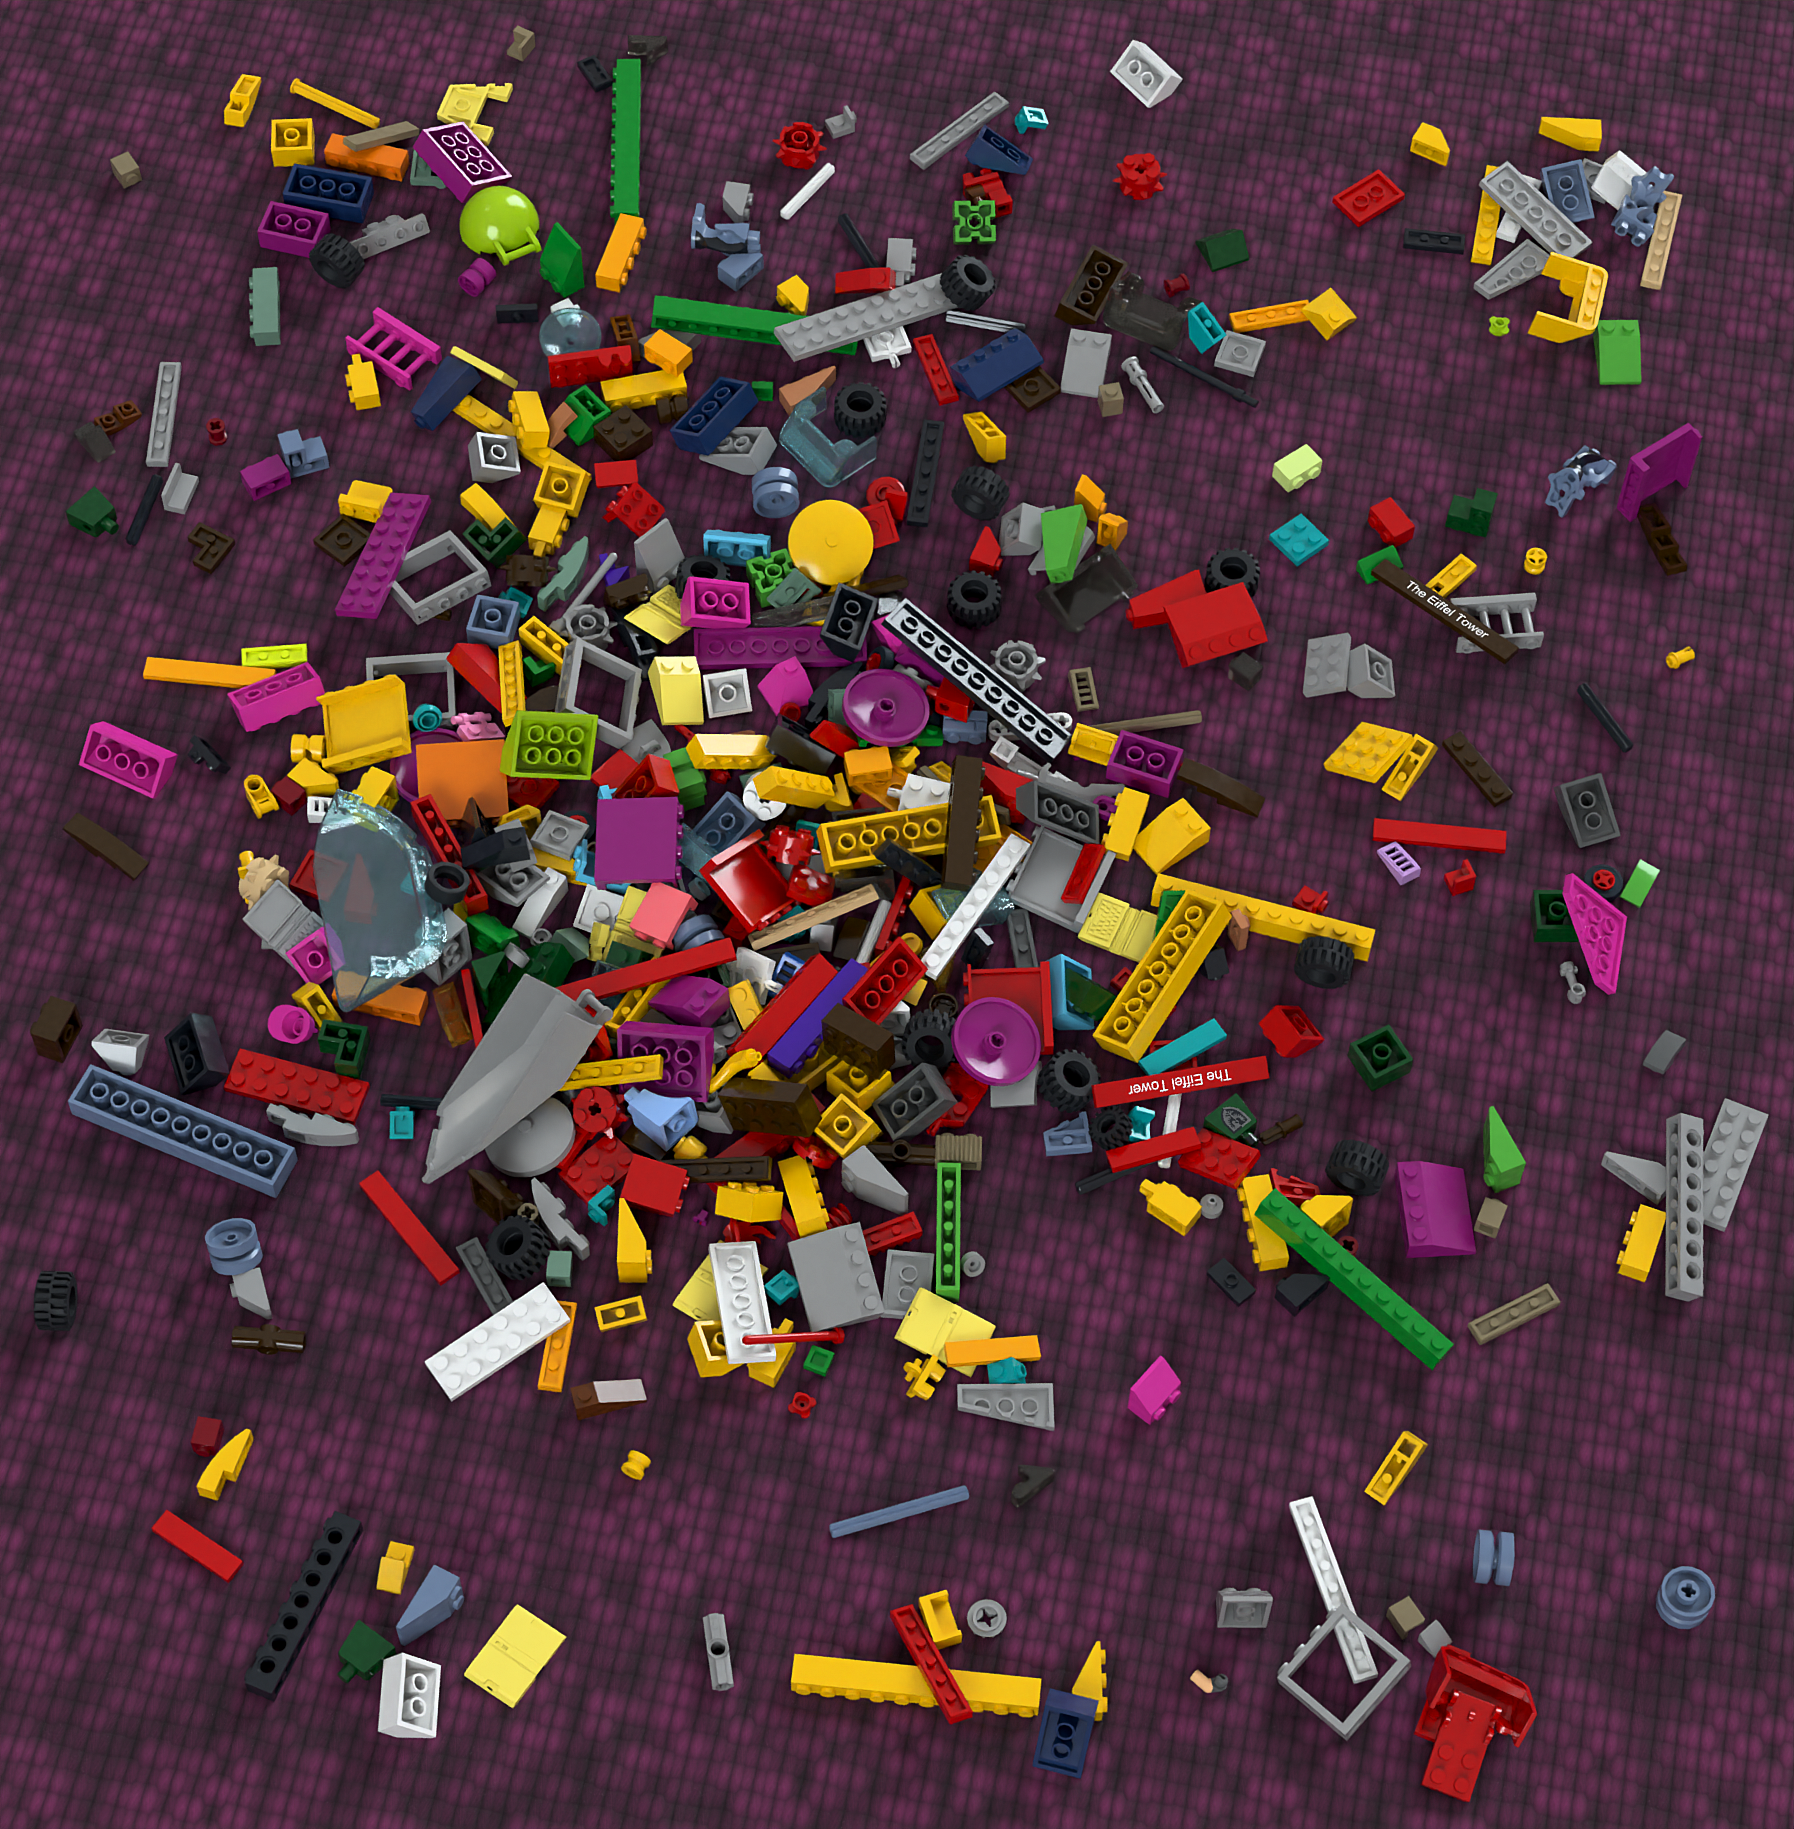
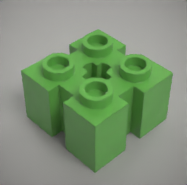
M980 200L976 203V206H971V201L953 202V220H958V225H955L953 228V245L970 244L972 239H977V244H994L996 242V225H990V220L995 218V200ZM972 218L979 222L975 227H972L969 223Z
M786 548L770 553V558L763 559L762 556L746 560V574L752 588H755V595L761 608L771 605L766 598L794 569L792 568V560Z
M686 747L663 754L664 759L670 760L679 789L677 797L680 805L684 806V811L704 805V796L707 795L704 785L706 778L703 771L694 768Z

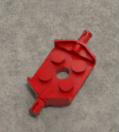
M951 1062V1066L948 1067L943 1075V1079L952 1094L960 1095L962 1100L929 1126L926 1132L929 1135L931 1133V1136H935L938 1129L943 1126L953 1129L963 1127L989 1089V1085L971 1077L959 1063Z

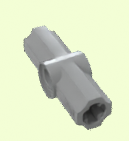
M708 1614L703 1617L712 1689L724 1691L734 1687L724 1614ZM715 1649L724 1650V1653L721 1655H715L712 1652Z

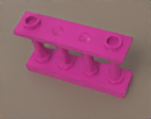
M377 307L372 312L374 325L357 341L350 336L345 338L347 351L350 355L360 354L361 360L364 362L372 361L375 369L394 380L398 386L405 387L410 391L413 389L411 375L426 361H432L437 365L442 360L441 347ZM379 331H385L389 334L373 351L364 346ZM394 341H400L405 344L389 361L380 356ZM410 351H416L421 354L404 371L396 366Z

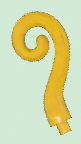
M754 1049L739 1051L729 1058L716 1075V1065L712 1064L709 1095L718 1090L737 1072L755 1067L758 1061L762 1059L761 1053L756 1052Z

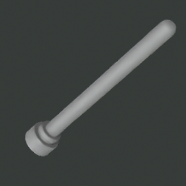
M611 553L564 614L570 615L575 607L581 606L617 560L616 553ZM561 617L553 621L549 628L559 636L560 632L566 630V622Z

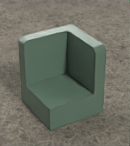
M549 1251L546 1272L547 1286L571 1287L572 1251Z

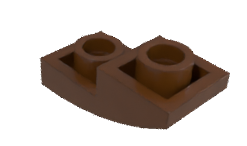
M129 400L114 405L113 412L95 417L94 425L103 437H107L134 423L142 416V413L134 402Z

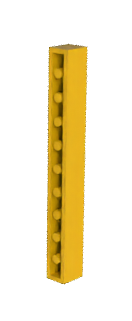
M1159 873L1157 875L1152 891V906L1159 907L1161 892L1186 891L1189 889L1223 902L1229 913L1239 908L1241 913L1246 915L1250 921L1249 931L1298 944L1308 937H1329L1339 940L1350 947L1352 952H1354L1355 959L1368 961L1375 929Z
M794 1654L791 1691H796L798 1694L820 1693L824 1697L840 1695L850 1700L870 1698L873 1702L890 1700L899 1705L919 1703L922 1707L938 1705L917 1666ZM950 1670L973 1712L988 1710L998 1715L1018 1713L1021 1717L1038 1715L1041 1689L1040 1678Z

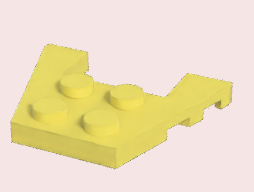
M505 83V86L487 84L486 87H476L475 84L450 85L438 110L437 118L447 125L463 121L485 146H488L494 134L493 127L476 124L487 98L508 102L513 85L511 83Z

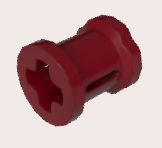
M1182 273L1178 278L1164 280L1166 294L1169 297H1173L1177 292L1189 291L1190 284L1187 276Z
M219 418L210 419L206 424V429L209 432V441L215 446L223 445L227 441V434L224 431L225 423Z
M1351 1236L1340 1238L1338 1243L1355 1257L1358 1250L1357 1240Z

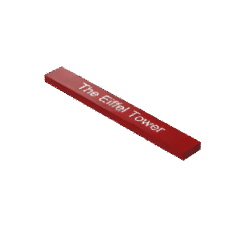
M1258 1056L1094 1084L1091 1087L1094 1107L1099 1108L1268 1079L1269 1072L1266 1056Z

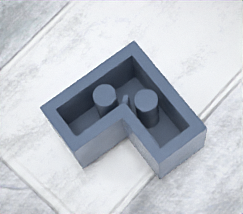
M298 429L278 434L282 460L289 471L290 479L330 468L321 436L302 441Z

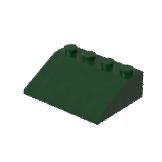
M543 942L523 950L529 957V962L524 968L519 967L515 963L513 964L481 1023L483 1027L491 1026L524 974H528L554 988L562 985L575 961L562 943Z

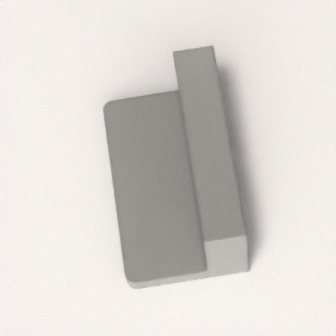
M175 463L161 497L165 510L185 514L199 479L198 476L182 473L179 463Z

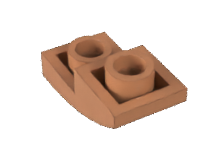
M565 402L555 410L547 421L550 430L547 445L551 449L567 436L563 430L578 417Z

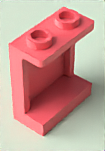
M661 882L652 883L629 927L637 939L643 942L650 940L654 946L662 950L665 947L673 950L675 946L672 943V939L688 910L695 911L698 903L692 895Z

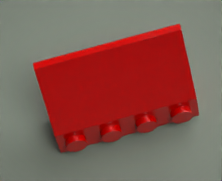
M1243 582L1163 607L1182 668L1268 641L1262 620Z

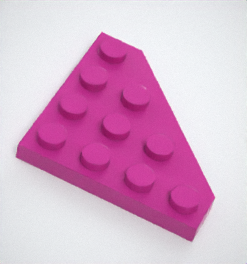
M1573 873L1565 875L1563 897L1594 984L1608 995L1616 993L1627 916Z

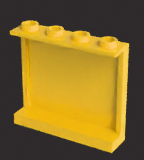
M396 674L386 675L377 680H368L356 686H347L343 690L336 692H326L324 695L316 697V700L323 708L327 758L322 759V767L328 773L330 772L335 775L412 753L405 683Z

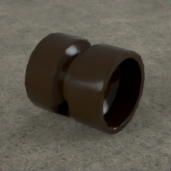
M684 393L673 395L671 399L667 396L655 398L660 425L672 423L673 419L678 422L688 411Z
M939 993L929 1001L930 1012L938 1009L941 1014L944 1012L948 1013L949 1018L953 1017L956 1020L958 1017V1002L954 996L948 993Z

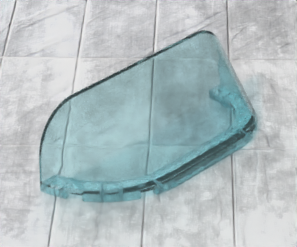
M337 789L318 831L314 849L313 872L337 1001L342 1011L349 1012L435 964L446 944L447 929L442 904L430 898L425 891L424 883L433 864L426 847L419 846L415 841L416 833L400 818L384 807L377 804L374 808L363 803L364 798L362 796Z

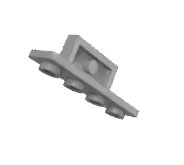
M422 213L407 220H404L399 215H391L385 221L367 225V228L362 229L364 237L350 243L359 251L362 258L365 259L425 235L430 230L426 217Z

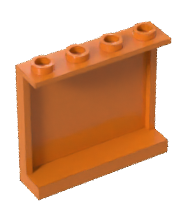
M504 739L416 745L419 798L431 794L450 828L460 827L468 799L471 797L474 798L487 821L492 823V825H497L500 817L509 813L507 775L500 772Z

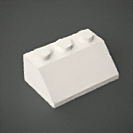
M1132 40L1110 71L1148 108L1172 95L1182 81V78L1145 43Z
M405 1653L384 1659L378 1732L397 1738L436 1737L441 1665Z

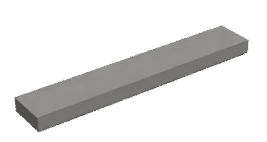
M993 92L912 152L910 160L925 170L984 126V124L1008 108L1009 102L998 93Z
M160 362L146 458L147 467H168L182 368L181 362Z

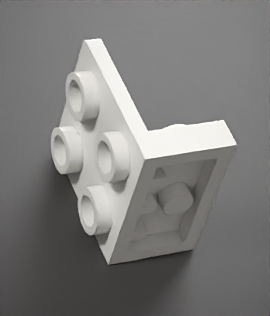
M1619 150L1605 160L1591 188L1614 208L1619 210L1624 196L1627 194L1630 197L1633 187L1631 180L1633 176H1643L1647 172Z

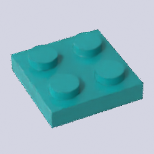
M1299 514L1269 535V540L1296 566H1299L1329 545V539L1303 514Z

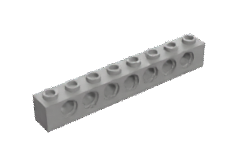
M1679 1113L1666 1119L1665 1296L1691 1301L1702 1297L1704 1289L1703 1119Z

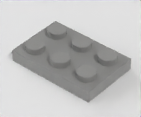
M1349 633L1308 640L1303 694L1306 698L1346 691L1351 636Z
M888 1250L882 1299L884 1313L881 1317L904 1319L918 1289L924 1288L931 1292L934 1254Z

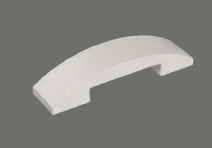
M1000 736L989 753L992 758L1010 772L1016 773L1017 769L1038 775V772L1043 767L1017 751L1019 749L1018 746ZM1049 771L1047 775L1062 779L1064 782L1072 781L1057 771L1055 774Z

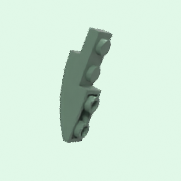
M584 536L580 541L575 542L571 550L559 559V573H556L552 577L551 582L538 592L539 609L546 612L558 598L566 602L576 590L587 567L589 557L588 537Z

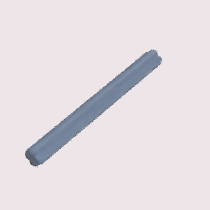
M963 1485L829 1525V1530L833 1538L967 1500L969 1492L967 1487Z

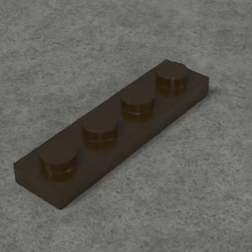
M1461 731L1443 740L1442 746L1494 808L1512 798V791Z

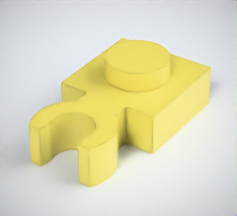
M599 922L593 923L589 940L591 947L589 949V957H587L588 960L601 962L602 948L606 946L610 939V925Z

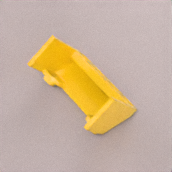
M1551 252L1541 274L1560 280V291L1567 296L1573 297L1569 318L1565 320L1537 311L1528 329V334L1553 342L1564 343L1592 334L1598 325L1608 273L1602 267Z

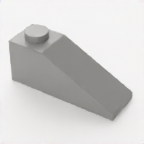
M1608 1151L1604 1154L1601 1165L1653 1203L1658 1205L1666 1196V1166H1662L1658 1162Z

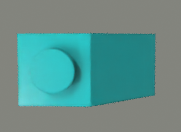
M1203 302L1187 312L1189 338L1201 354L1227 335Z

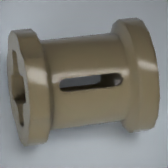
M532 1203L522 1204L518 1209V1215L522 1217L530 1216L531 1218L529 1219L539 1226L540 1220L537 1207Z

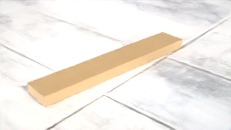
M1667 191L1663 192L1667 196L1666 199L1659 203L1653 229L1654 233L1651 237L1640 286L1660 290L1682 199L1681 194Z
M869 884L768 926L760 932L756 931L749 934L748 938L755 951L878 900L879 897L873 885Z

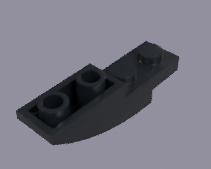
M631 604L622 609L611 608V613L614 621L617 622L616 627L624 648L628 647L634 665L642 669V682L649 681L647 672L658 653L652 635L624 619L626 615L635 610Z
M858 661L839 670L814 691L808 699L809 714L805 718V727L814 731L825 720V716L828 713V689H846L850 681L863 672L862 662Z

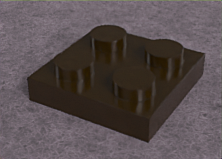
M1040 366L1004 387L1028 413L1061 393V388Z
M341 514L316 536L313 542L315 546L345 567L363 551L370 533L346 515Z

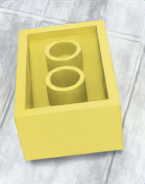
M655 657L647 673L662 725H703L701 676L696 657Z

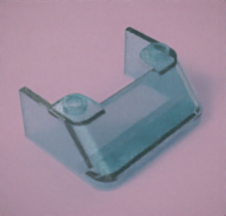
M823 386L797 403L779 433V440L823 486L833 487L876 459L877 438L873 436L859 446L848 439H843L833 444L810 421V419L826 410V388Z

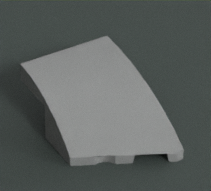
M1038 1060L1035 1068L1018 1083L1009 1086H991V1107L1037 1105V1085L1040 1078L1038 1075L1042 1070V1062Z

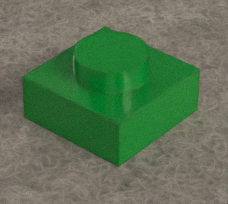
M752 381V389L758 401H773V382Z
M812 1345L804 1362L803 1369L826 1377L835 1353Z

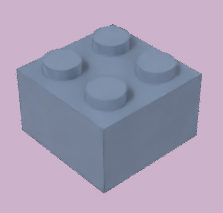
M477 595L466 628L468 643L487 644L489 648L498 649V646L513 642L521 617L519 602Z

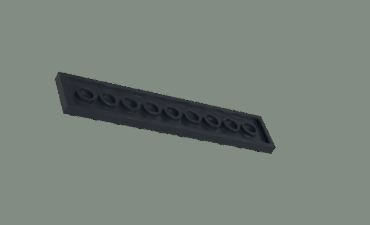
M906 598L882 622L881 625L1048 763H1051L1072 739L1073 735Z

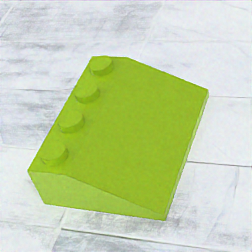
M517 710L502 749L500 772L510 777L590 780L598 715Z

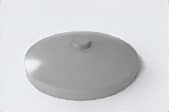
M549 1097L488 1145L485 1151L491 1163L504 1174L513 1177L537 1176L551 1170L567 1156L575 1140V1123L568 1108L559 1100Z

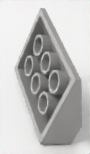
M860 1222L836 1227L787 1243L811 1332H821L835 1327H844L878 1319L884 1313Z

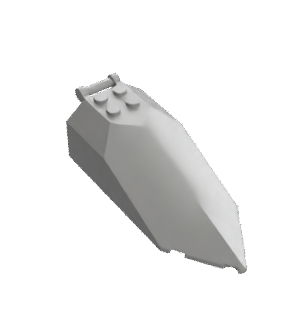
M524 974L438 1106L436 1115L440 1117L438 1130L433 1129L425 1163L427 1165V1172L422 1177V1181L430 1184L481 1152L560 1090L581 1058L585 1055L586 1050L598 1035L603 1024L613 1017V1011L608 1006H603L589 989L583 990L575 1002L560 990L528 974ZM588 1004L597 1012L595 1017L585 1010Z

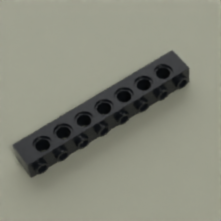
M334 1511L332 1517H328L323 1526L324 1532L321 1538L315 1540L310 1559L304 1561L299 1580L293 1582L287 1603L283 1602L276 1624L270 1626L265 1645L259 1647L254 1666L249 1667L244 1676L245 1685L249 1692L275 1702L364 1531L361 1521ZM334 1538L342 1539L337 1544L330 1543ZM323 1559L331 1560L327 1565L319 1564ZM312 1580L320 1581L316 1586H308ZM302 1601L309 1602L304 1608L297 1607ZM289 1623H297L294 1629H286ZM279 1644L286 1645L282 1651L274 1650ZM267 1666L275 1667L270 1673L263 1672Z

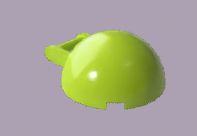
M491 186L475 193L464 206L460 216V235L468 248L476 253H496L505 266L511 260L534 251L536 253L542 251L541 245L535 236L537 230L539 231L537 211L531 201L520 191L506 186ZM529 241V245L519 248L520 246L526 244Z

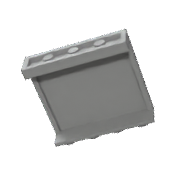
M1042 825L1041 827L1036 826L1031 836L1034 841L1025 854L1026 858L1024 862L1020 861L1014 871L1017 874L1015 880L1010 879L1005 891L1009 892L1006 900L1079 934L1117 853L1108 850L1106 856L1103 855L1083 904L1064 903L1061 897L1083 845L1054 833Z

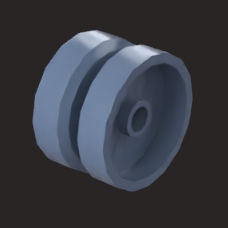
M770 467L757 472L752 477L753 508L756 513L767 518H781L794 513L798 509L800 502L797 491L798 481L794 472L783 467Z
M699 915L679 926L672 939V943L675 946L673 949L677 953L725 939V936L718 930V926L709 915Z
M243 1218L224 1220L212 1226L205 1235L213 1270L219 1274L238 1275L255 1268L261 1262L263 1254L260 1242L258 1241L255 1224L250 1220Z
M1477 1530L1473 1555L1474 1583L1487 1584L1490 1581L1493 1569V1581L1496 1585H1510L1515 1557L1513 1533L1499 1532L1494 1546L1492 1531Z
M1689 1566L1672 1569L1664 1577L1658 1590L1656 1609L1660 1617L1669 1625L1678 1629H1691L1699 1626L1706 1619L1715 1599V1588L1710 1578L1699 1569Z

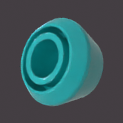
M431 704L418 706L413 715V724L421 732L434 731L442 722L441 711Z

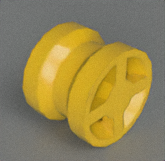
M1540 548L1528 550L1524 561V569L1533 575L1542 573L1547 560L1546 552Z
M631 1450L628 1454V1461L623 1463L621 1470L629 1477L641 1480L644 1477V1470L649 1467L651 1460L644 1454Z

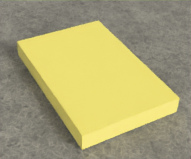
M453 346L450 353L457 358L472 364L474 368L513 389L517 387L518 381L503 371Z

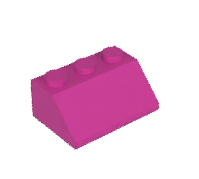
M688 577L680 604L681 626L710 629L746 628L751 624L749 583Z

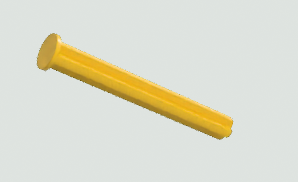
M298 78L294 79L290 86L291 93H298L373 129H377L380 124L379 118L300 82Z

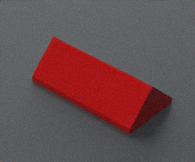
M898 936L842 998L843 1006L880 1025L927 972L928 968L904 940Z

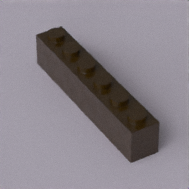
M956 755L952 761L941 888L967 892L971 885L975 884L976 872H973V864H976L978 851H975V843H978L980 830L976 828L977 822H980L982 812L978 806L979 801L983 797V788L980 787V783L985 776V767H982L983 759Z

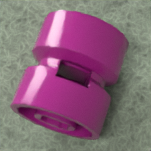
M477 258L469 266V269L465 270L458 277V282L467 294L477 297L485 289V286L489 285L496 278V271L489 262L482 258Z

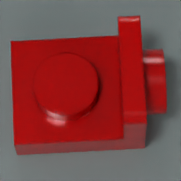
M1304 885L1293 900L1292 906L1318 915L1319 912L1323 913L1329 904L1327 901L1328 892L1324 890L1320 895Z

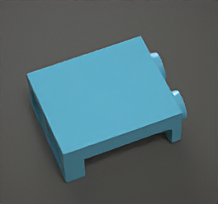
M583 839L581 845L576 846L573 858H575L573 871H576L575 880L596 886L594 882L595 853L587 851L588 840ZM631 883L607 884V889L625 894L628 885L630 886Z

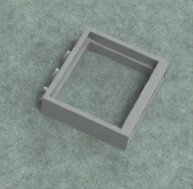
M449 530L407 553L389 593L413 621L419 625L491 587V582L485 567ZM454 552L474 572L417 603L397 583Z
M577 637L565 646L555 712L589 714L574 707L581 659L626 680L619 728L598 718L596 731L597 739L620 749L628 742L630 743L634 736L633 726L637 717L635 713L639 702L638 693L642 683V669Z
M450 652L366 658L367 681L374 680V677L390 674L407 675L447 672L449 712L442 713V722L438 728L447 730L457 729V724L453 725L451 723V717L457 716L455 668L446 660ZM408 715L409 731H419L413 724V715Z
M1341 1604L1338 1608H1332L1326 1616L1328 1620L1322 1626L1318 1625L1311 1632V1639L1307 1644H1301L1296 1649L1293 1660L1290 1663L1285 1662L1278 1670L1279 1676L1277 1679L1280 1685L1347 1741L1411 1668V1662L1346 1606ZM1344 1617L1396 1660V1662L1342 1723L1292 1681L1290 1677Z

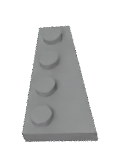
M1526 239L1476 281L1473 288L1489 300L1540 275L1549 254L1529 239Z
M1053 1383L957 1384L959 1411L1054 1431Z

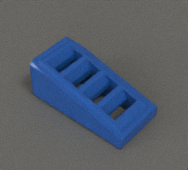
M785 952L772 975V981L780 984V989H782L784 984L776 979L780 978L788 982L791 977L781 973V970L783 969L794 975L805 961L789 952ZM786 961L797 966V968L794 969L786 965ZM768 990L767 996L774 998L777 993Z

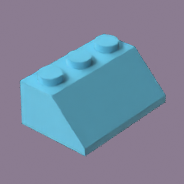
M707 530L703 537L704 555H712L714 558L718 557L721 559V562H725L727 565L746 567V560L762 556L763 559L770 557L771 536Z
M1063 954L1047 960L1050 965L1053 1028L1057 1030L1094 1029V1020L1087 1016L1088 1012H1085L1084 1015L1072 1008L1074 1004L1066 999L1065 970L1067 967L1092 980L1091 969Z

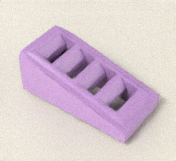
M1396 841L1377 850V854L1400 885L1419 877L1421 868ZM1393 849L1396 851L1390 855L1386 854Z

